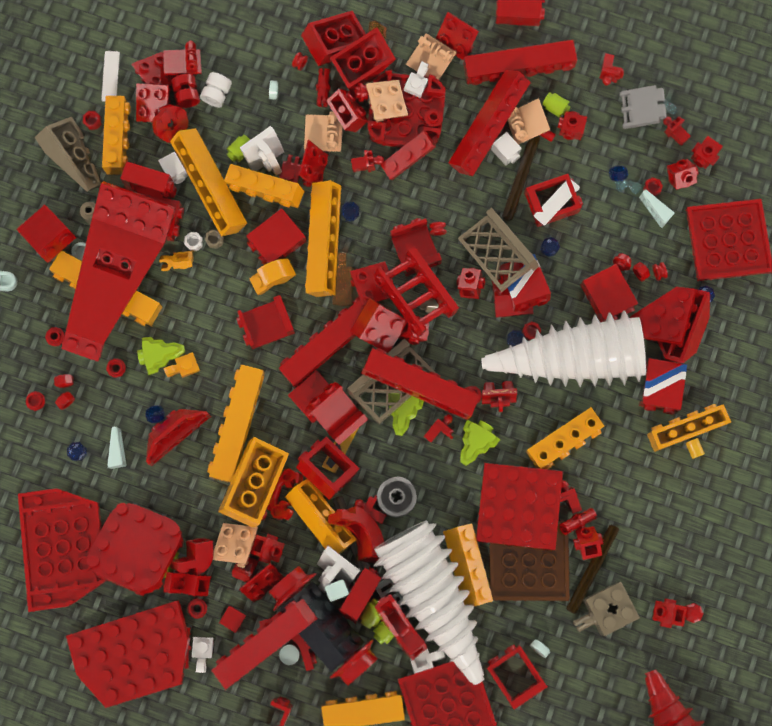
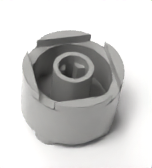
M403 477L389 478L379 487L377 501L380 509L386 515L394 518L403 517L409 514L415 506L417 499L416 490L412 483ZM400 493L402 500L394 502V498L391 497L392 494Z

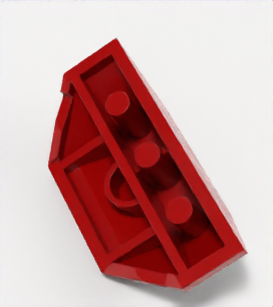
M696 289L697 294L683 345L658 341L665 359L685 363L696 354L710 318L709 292Z
M185 409L170 412L166 416L167 420L162 424L160 422L151 429L152 432L148 437L147 464L153 466L211 418V415L207 411Z

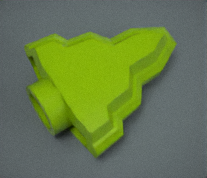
M152 337L142 338V349L137 350L139 363L146 366L148 375L158 373L159 369L167 366L170 360L179 358L185 353V347L182 344L174 342L165 343L163 340H154Z
M388 394V403H397L400 400V394ZM411 396L391 414L393 416L395 435H404L409 428L410 420L414 419L418 410L422 409L423 400Z
M469 420L466 421L463 427L465 432L462 438L464 447L461 451L460 463L467 466L475 461L479 454H484L489 448H494L500 439L491 433L494 429L492 426L481 420L478 424Z

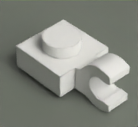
M421 62L417 74L411 72L404 87L405 92L421 98L428 83V79L424 77L428 71L427 67L429 64Z
M193 637L192 657L198 658L196 672H206L207 658H213L214 638Z
M426 649L411 661L414 673L434 668L432 662L445 659L446 657L444 651L429 653V650Z

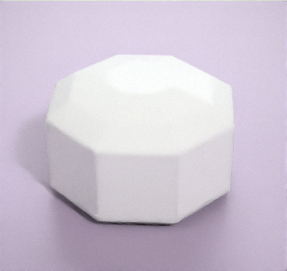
M190 232L185 236L184 244L190 251H198L203 247V238L198 232Z

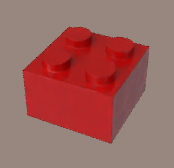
M369 298L350 331L361 340L388 353L393 348L407 321L400 314Z

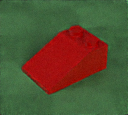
M349 11L309 23L301 37L317 65L321 66L332 62L330 57L366 33L354 12Z
M378 27L330 57L347 88L353 93L358 83H363V85L370 83L396 60Z

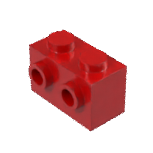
M338 89L326 101L344 130L357 132L369 121L366 117V111L359 106L356 101L357 98H355L352 91Z

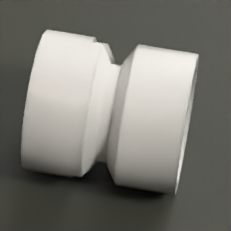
M211 72L206 81L207 86L203 88L200 98L211 106L222 107L226 98L224 94L229 92L232 82L221 74Z

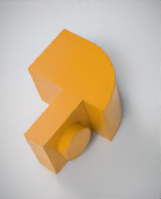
M288 258L279 259L257 269V273L250 278V281L257 295H262L274 285L285 284L296 273Z

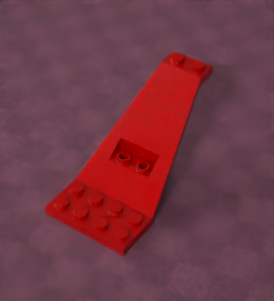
M105 181L101 183L61 349L97 362L100 360L105 341L167 241L176 207ZM105 255L109 256L110 260H107ZM123 262L128 263V267L124 266Z

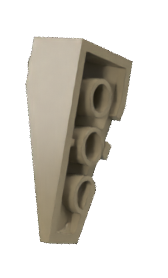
M72 117L46 126L35 137L45 154L87 192L101 185L96 168L88 157L90 154L89 149L84 146L83 133Z

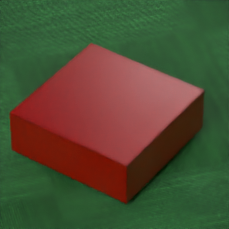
M229 605L219 623L237 633L247 615Z

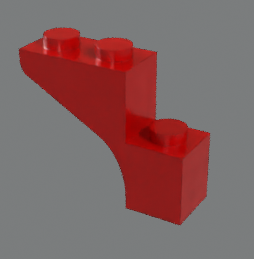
M392 595L382 597L375 606L376 612L383 624L395 637L398 645L413 661L428 649L426 643L414 630L408 619L405 618V614Z

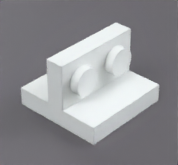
M271 126L240 147L251 170L258 171L265 167L268 172L272 171L276 176L282 172L276 157L282 154L284 150Z
M328 546L317 565L324 569L322 576L318 580L321 582L319 588L324 593L326 591L325 587L330 585L335 579L338 581L344 580L350 586L360 570Z

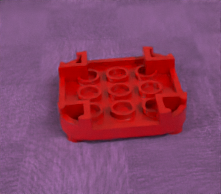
M388 70L374 79L373 83L399 80L408 116L383 119L384 121L376 122L373 119V110L369 107V121H367L371 141L384 146L402 148L420 133L426 131L436 146L440 139L442 123L438 127L433 128L429 127L424 121L425 113L430 109H437L442 115L444 112L445 87L436 79V76L429 74V77H424L428 79V83L421 98L404 91L410 75L392 73V70ZM435 115L430 117L432 120L437 119Z
M119 503L108 516L92 545L87 564L100 579L103 578L129 589L137 595L144 596V594L151 593L156 589L159 590L163 585L162 580L178 549L183 546L182 532L177 523L170 518L135 504Z

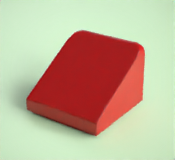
M249 557L248 565H245V568L237 566L238 563H236L232 571V577L247 583L252 579L259 561Z

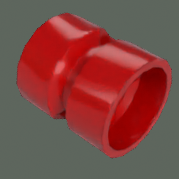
M182 74L171 80L173 91L176 93L175 101L178 107L190 108L200 103L194 75Z

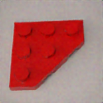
M675 287L633 314L630 318H640L644 339L683 345L697 291L693 288Z

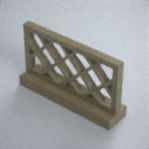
M491 207L486 211L487 216L462 234L458 240L499 290L503 292L529 270H536L539 264ZM486 223L491 225L490 232H481L482 226ZM470 236H476L475 244H467L465 240ZM480 236L489 237L488 245L479 244ZM501 237V245H491L492 238ZM478 248L487 249L485 257L477 256ZM490 249H500L499 256L489 257ZM503 249L512 250V257L502 258ZM488 261L497 262L496 270L487 269ZM501 262H511L509 270H500ZM514 262L525 265L520 271H513ZM499 274L508 275V280L501 285L498 282Z
M405 339L387 353L391 357L397 356L402 359L410 353L415 358L416 365L418 361L421 364L418 366L422 367V369H425L428 373H436L410 347V344ZM362 375L348 387V395L355 399L379 425L411 397V395L400 390H389L388 385L387 389H375L377 380ZM364 392L373 393L372 402H364L360 396ZM375 393H386V402H374ZM388 394H400V400L397 403H388ZM374 406H386V412L379 418L374 413Z

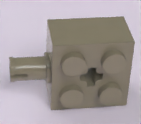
M616 582L584 598L583 602L588 610V614L574 620L573 623L575 626H578L576 627L578 632L595 625L600 635L606 636L640 617L622 582ZM609 604L615 607L613 613L607 611Z

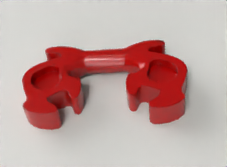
M287 468L280 474L266 510L271 511L273 518L289 520L292 517L293 510L287 509L291 504L283 500L279 502L278 498L284 484L285 487L293 489L295 482L298 484L303 482V475Z

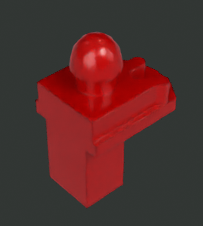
M606 53L599 79H602L604 85H609L611 82L617 83V79L619 80L624 76L623 68L612 66L614 55Z
M666 116L663 119V123L667 126L665 130L667 137L671 136L682 146L691 137L681 127L685 120L678 116L676 120L672 121V118Z
M364 150V157L351 159L353 172L364 170L371 172L376 170L375 164L380 165L384 162L382 156L374 157L372 150Z
M445 415L443 420L438 418L424 437L428 441L433 442L442 431L450 439H453L454 436L451 434L454 431L448 426L453 421L452 415Z
M562 480L560 502L566 500L571 513L581 511L582 508L575 488H569L568 482Z
M377 494L375 497L369 496L366 503L361 499L355 501L356 507L365 510L376 522L383 523L386 515L373 509L378 499Z

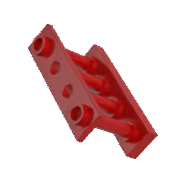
M414 246L407 251L404 262L386 273L379 267L374 277L377 285L384 289L408 322L411 332L420 337L425 331V324L441 314H446L450 318L455 315L459 307ZM407 268H412L416 273V277L396 288L390 279ZM423 283L428 291L407 304L401 294L417 284ZM431 298L435 299L439 307L418 319L412 310Z

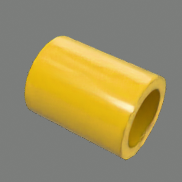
M698 438L685 443L692 459L705 454Z

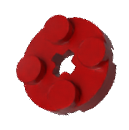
M168 104L159 109L160 112L153 118L152 126L156 136L167 143H171L170 140L178 131L187 130L188 116L184 109ZM172 119L173 125L172 127H169L168 124L171 122Z

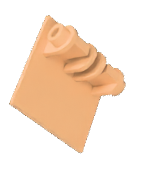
M425 33L424 37L421 36L418 40L419 45L406 65L418 72L421 62L429 64L425 77H429L430 74L436 76V79L439 80L457 52Z
M399 80L366 83L370 107L374 114L373 119L376 122L384 121L383 119L408 116Z
M539 98L519 108L515 107L507 120L513 138L518 145L550 130Z
M329 112V115H306L304 151L307 141L310 140L323 151L341 152L342 125L334 112Z
M223 523L213 552V560L238 563L237 566L245 568V565H248V558L257 535L258 527L252 528L245 525Z

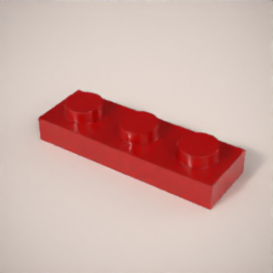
M423 131L380 165L389 179L393 180L436 148L428 133Z

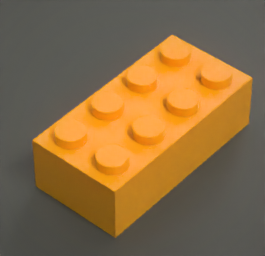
M256 437L249 440L218 512L252 528L260 525L289 453Z

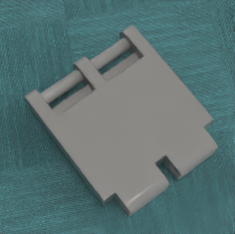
M654 85L620 92L623 105L621 113L624 116L623 129L660 123V119L666 118L665 104H659L665 102L663 88H657ZM626 97L628 99V107H626ZM628 112H629V120H630L629 123H628V119H627V113H628Z

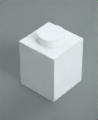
M506 132L493 143L491 150L505 165H508L510 162L513 164L520 158L521 147Z
M175 152L158 160L164 172L170 174L174 184H179L188 177Z

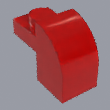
M204 537L186 541L187 556L173 559L169 566L178 573L190 572L195 575L204 573L210 567L213 560V541Z
M166 572L163 592L208 596L211 576L195 575L190 572Z

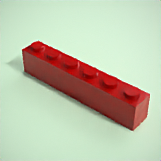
M567 40L464 56L463 66L467 84L479 85L485 81H499L505 70L520 71L528 77L543 72L550 74L556 70L569 71L575 68L577 56L574 41Z
M504 71L449 160L448 164L459 173L473 177L531 82L520 71Z
M359 296L352 302L353 305L349 309L344 308L339 312V317L336 320L327 322L322 332L313 334L309 338V343L305 346L303 344L294 351L295 354L291 358L286 357L280 363L279 371L294 388L356 337L350 330L364 308Z
M372 348L361 374L466 420L472 417L480 396L476 394L475 390L467 387L464 389L453 380L446 381L441 379L437 373L425 372L422 370V367L416 364L409 365L400 357H391L382 349L376 348L375 350Z
M304 599L298 603L295 600L284 607L286 612L283 614L278 612L270 618L272 623L269 625L264 623L257 629L258 634L254 636L252 633L243 640L245 643L243 646L236 645L229 651L231 654L229 657L224 655L216 661L217 666L211 671L225 690L318 619Z

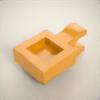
M174 252L173 256H160L159 261L167 263L161 266V271H168L172 266L173 269L193 267V252Z
M193 352L176 358V365L164 368L167 377L180 373L183 378L200 371Z

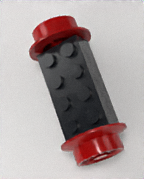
M298 566L269 591L276 600L273 611L275 612L279 609L283 614L286 612L284 607L294 600L298 603L304 599L318 619L301 631L299 635L331 673L339 667L330 676V679L340 676L348 686L378 659L370 650L373 639L356 652L365 642L314 582L307 585L317 574L307 575Z

